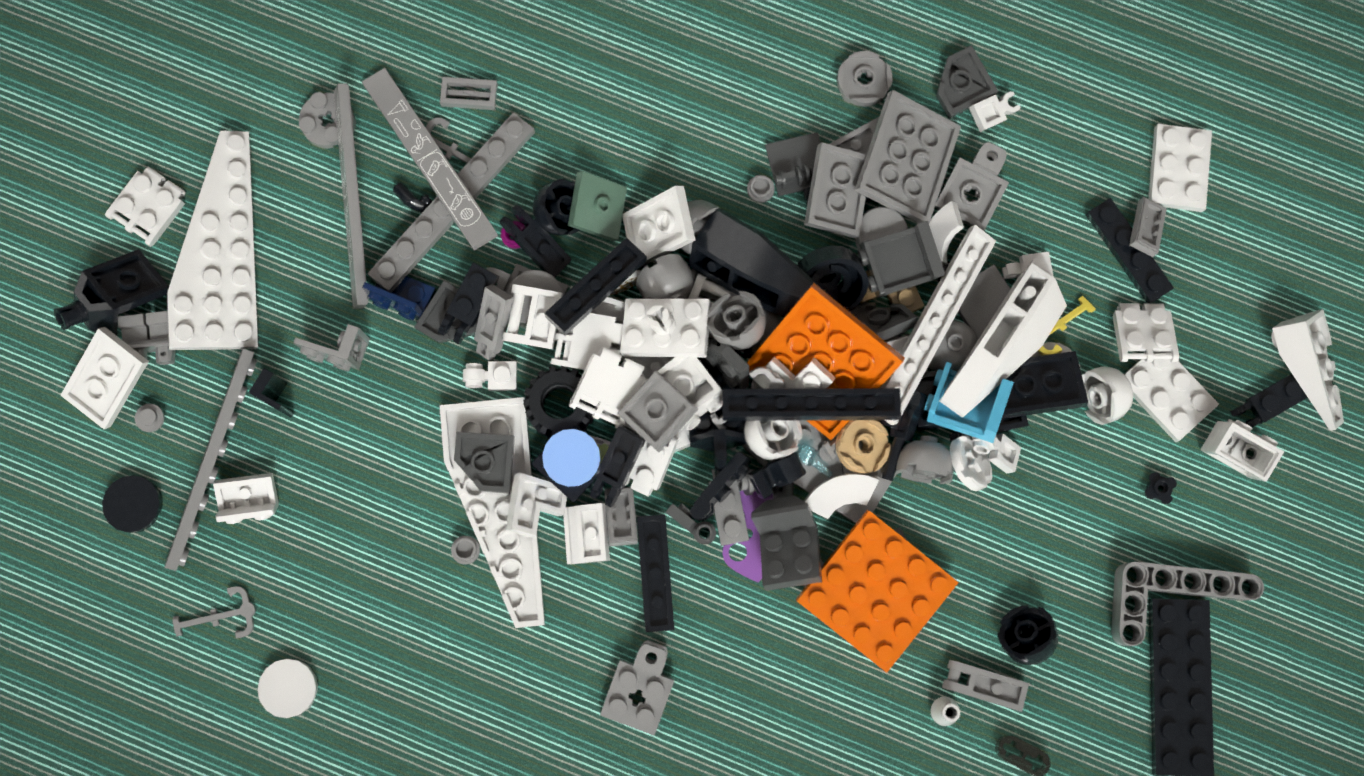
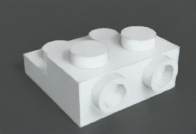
M675 357L658 370L665 379L698 408L697 412L680 431L694 429L701 422L700 416L707 411L713 413L722 407L723 391L697 357Z

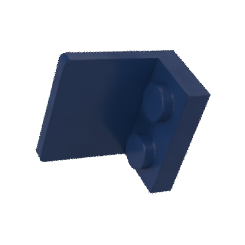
M407 276L392 293L386 291L377 283L373 286L364 282L362 286L368 294L367 298L373 301V305L384 310L392 307L399 311L398 315L414 321L415 317L420 319L436 292L434 287Z

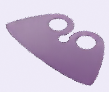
M740 491L747 529L752 530L753 535L749 538V541L740 542L747 550L745 559L739 562L731 559L729 549L733 544L723 547V559L734 571L759 583L762 579L760 534L751 519V513L766 500L773 499V494L762 499L757 496L756 492L746 496L743 491Z

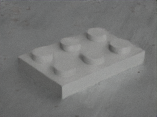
M823 142L817 145L804 225L851 238L859 237L866 196L854 190L866 158L865 154Z

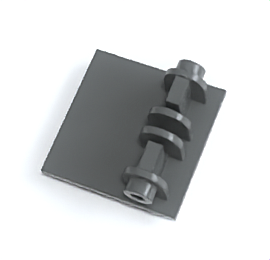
M818 132L765 144L778 197L801 192L803 189L811 186L817 145L821 143Z

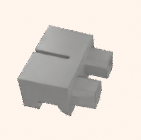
M167 311L146 313V315L118 316V328L121 329L122 340L147 360V353L155 352L156 363L159 365L175 363L176 351L169 350Z

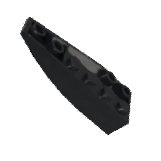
M720 208L713 212L695 238V241H693L689 260L691 268L736 295H740L739 291L754 294L760 300L764 309L784 318L813 283L820 287L763 233Z

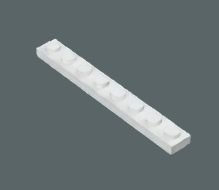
M976 225L969 227L945 270V275L940 279L900 354L905 357L903 363L881 386V388H900L901 416L996 242L995 239ZM899 420L885 421L890 425H895L898 423Z

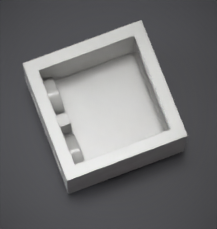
M1230 419L1227 422L1217 421L1200 449L1248 478L1267 482L1284 453L1283 450L1276 447L1278 442L1263 434L1261 436L1251 433L1253 428L1239 420L1235 422ZM1252 448L1254 456L1249 459L1246 456V451Z

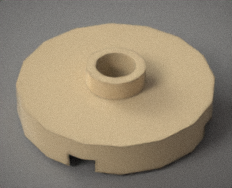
M850 420L837 434L836 453L840 462L848 470L854 473L874 472L880 469L888 459L890 443H888L887 436L889 435L886 428L878 420ZM859 441L863 443L862 450L859 448Z

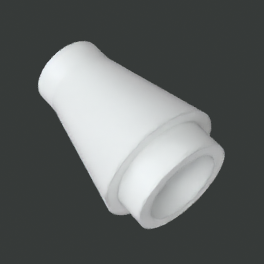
M940 697L931 706V716L937 724L950 726L960 717L959 706L950 697ZM950 707L952 715L947 717L945 712Z

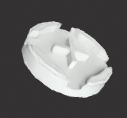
M963 435L951 442L950 455L952 465L957 476L966 487L973 491H979L991 483L992 467L986 454L974 451L971 443L973 437Z
M284 659L274 662L265 669L259 679L257 690L259 700L266 711L276 717L290 718L301 715L311 707L317 694L318 683L316 675L310 666L299 660Z

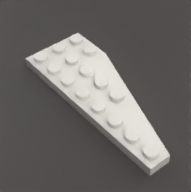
M220 131L167 292L169 350L258 348L249 132Z
M525 397L440 405L444 463L460 496L515 628L545 625L538 536L536 534L534 537H527L506 531L514 474L523 473L532 476L528 422L523 404ZM456 432L515 436L510 494L481 492L454 461Z

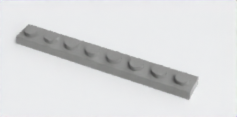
M514 112L457 174L474 200L535 133L534 128ZM438 196L367 273L373 281L386 291L392 293L454 224V220Z
M241 350L164 565L167 569L177 571L178 565L184 566L187 560L189 550L185 549L188 537L194 539L199 522L194 521L198 510L204 511L209 498V495L204 494L208 483H214L219 469L214 466L217 456L223 457L228 444V441L224 440L227 428L233 430L238 416L237 413L233 412L236 402H243L247 387L243 386L246 375L252 376L257 360L252 359L254 355L252 351Z

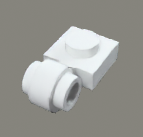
M488 361V371L483 369V364L468 363L466 364V369H463L465 387L482 388V384L488 381L489 391H517V362Z
M996 435L993 443L975 437L972 438L971 443L974 451L980 454L990 453L988 460L1006 474L1016 471L1021 447L1006 435Z

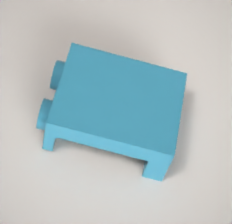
M946 362L944 370L938 369L933 383L934 386H937L935 395L929 394L924 410L929 411L927 422L993 443L1014 382L1002 379L1001 385L996 387L962 418L939 402L957 374V371L951 369L952 363Z

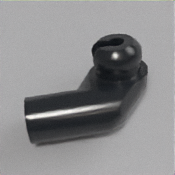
M398 183L393 188V193L404 205L419 213H423L432 203L431 198L427 194H423L418 199L404 183Z

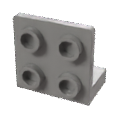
M348 324L346 331L343 330L339 335L337 342L338 351L299 338H295L293 343L300 348L299 353L306 355V358L318 363H323L325 359L327 362L332 363L333 367L349 372L350 367L357 370L360 369L370 338L359 327Z

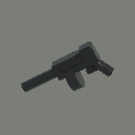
M915 391L897 424L890 425L885 420H878L881 424L892 427L890 436L894 437L882 475L883 479L893 481L900 452L905 441L912 442L921 408H925L928 399L927 394Z

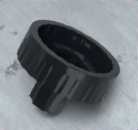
M825 246L813 250L798 262V267L849 312L866 295L868 289L866 271L858 256L850 249L842 246Z

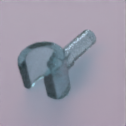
M803 444L798 453L801 462L804 465L816 468L826 477H831L833 472L814 459L818 451L807 444Z

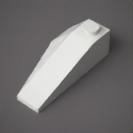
M1321 309L1280 322L1272 328L1271 338L1273 345L1276 348L1278 347L1279 355L1331 431L1336 430L1343 424L1344 419L1339 389L1336 385H1332L1334 371H1336L1335 361H1330L1328 358L1327 346L1332 345L1324 310Z

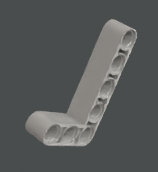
M1145 562L1123 563L1118 566L1114 576L1112 638L1121 646H1137L1143 642L1146 634L1148 591L1247 601L1256 600L1261 597L1264 592V583L1258 576L1246 573ZM1129 568L1136 572L1137 577L1134 583H1131L1127 578L1126 573ZM1158 571L1162 572L1165 576V582L1162 586L1155 579ZM1187 574L1193 579L1191 589L1187 588L1184 584V578ZM1215 577L1220 579L1222 584L1219 592L1213 587ZM1244 580L1250 585L1248 595L1242 590ZM1128 596L1135 602V607L1131 612L1125 607V600ZM1127 625L1133 630V637L1129 641L1123 636V630Z

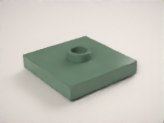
M584 171L577 172L568 226L611 241L619 240L627 187Z

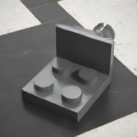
M793 483L782 486V490L778 486L772 487L773 499L766 500L751 513V519L760 534L762 584L765 591L822 582L818 525L808 503L794 496Z

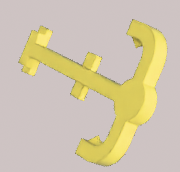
M1084 296L1080 297L1078 300L1081 305L1059 319L1050 334L1059 328L1064 331L1067 329L1066 323L1085 310L1092 313L1096 308ZM1056 344L1053 350H1047L1042 346L1038 352L1043 356L1061 353L1063 349Z

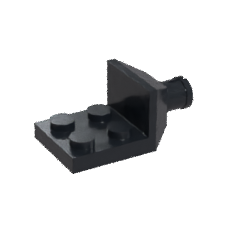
M140 249L83 270L74 290V302L54 309V316L63 330L69 329L76 324L84 323L91 331L96 332L99 328L106 327L117 336L118 314L167 295L169 285Z

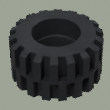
M552 366L549 367V371L544 372L542 370L538 372L539 376L536 379L532 378L530 380V386L526 388L524 393L526 397L523 400L526 416L538 433L547 436L548 439L565 429H578L585 432L587 426L592 424L594 420L591 413L576 407L570 416L563 419H555L548 416L544 410L545 398L552 391L568 389L573 393L575 392L582 377L579 371L574 368L569 370L566 366H561L560 369ZM580 399V401H579V402H581V403H583V404H585V405H588V406H590V407H592V408H594V409H595V407H596V406H594V405H592V404H590V403H588V402H586V401H584V400H581V399Z

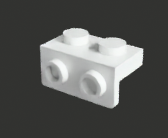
M273 473L215 480L213 483L219 510L216 514L217 522L226 521L227 524H235L247 518L265 520L274 515L279 506Z

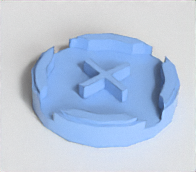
M565 429L554 434L545 444L542 454L543 466L548 476L558 484L568 487L580 486L589 481L597 472L600 463L599 447L595 440L586 432L578 429Z

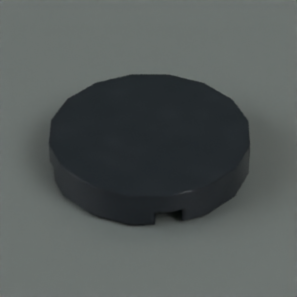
M135 475L125 476L113 482L106 490L102 501L103 514L108 523L115 529L128 533L142 532L151 527L156 522V518L161 513L163 506L162 495L157 486L148 479Z

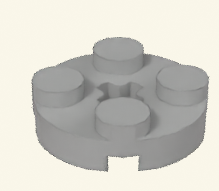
M870 51L855 52L841 64L837 74V86L845 102L867 107L884 100L892 84V71L888 63L886 62L885 64L878 54ZM862 73H866L867 78L872 79L867 85L862 84L857 79L861 77Z
M314 93L303 105L299 114L300 129L309 142L320 148L329 149L334 148V145H338L334 93ZM351 108L352 125L354 133L356 127V119L354 116L353 109ZM331 115V118L334 120L333 124L328 123L326 127L322 126L323 122L321 119L324 116Z

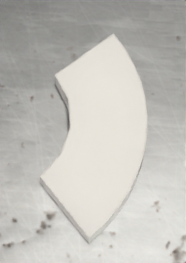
M953 201L942 207L929 223L943 266L948 264L947 251L951 240L956 233L964 228L958 205Z
M859 473L839 475L817 485L808 494L804 502L808 503L812 512L829 519L836 509L845 504L858 503L867 506L879 479Z

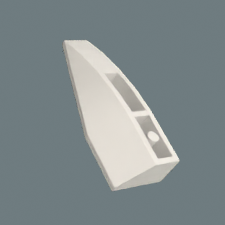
M1033 263L1018 276L939 402L963 418L998 387L1002 379L1008 378L1043 346L1067 307L1054 277Z

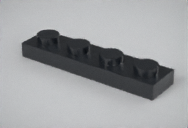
M1111 198L1085 214L1146 303H1152L1174 289L1153 257L1129 245L1132 227Z
M626 238L544 313L545 318L566 336L647 261V256Z
M666 515L637 517L645 632L674 630Z

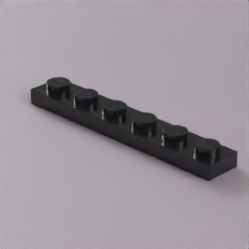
M900 388L722 389L723 421L901 419Z

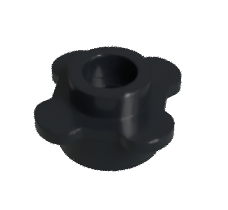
M1158 472L1151 473L1149 475L1150 481L1145 490V496L1148 499L1161 500L1163 504L1171 503L1173 500L1171 495L1173 488L1177 486L1176 480L1173 477H1162ZM1159 486L1163 487L1162 491L1158 489Z

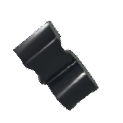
M794 452L775 462L767 463L763 468H756L748 473L747 476L757 496L765 499L773 493L772 487L789 485L805 475L806 470L803 468L797 452Z

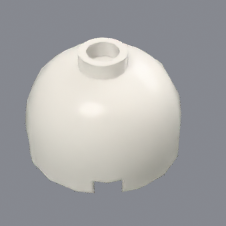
M1104 366L1089 370L1082 375L1089 402L1087 405L1089 410L1084 412L1091 420L1104 425L1120 419L1127 413L1132 406L1133 390L1130 381L1118 369Z
M799 420L746 421L744 427L745 440L749 448L757 456L767 460L782 459L796 452L799 448L797 447L798 441L802 439L803 434Z

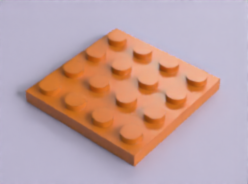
M813 283L746 363L749 365L750 372L757 367L765 366L775 356L796 376L815 358L836 377L833 383L826 389L880 388L903 363L905 357ZM850 420L806 421L829 440H832Z
M867 509L821 567L822 582L808 584L796 598V601L887 673L959 582Z

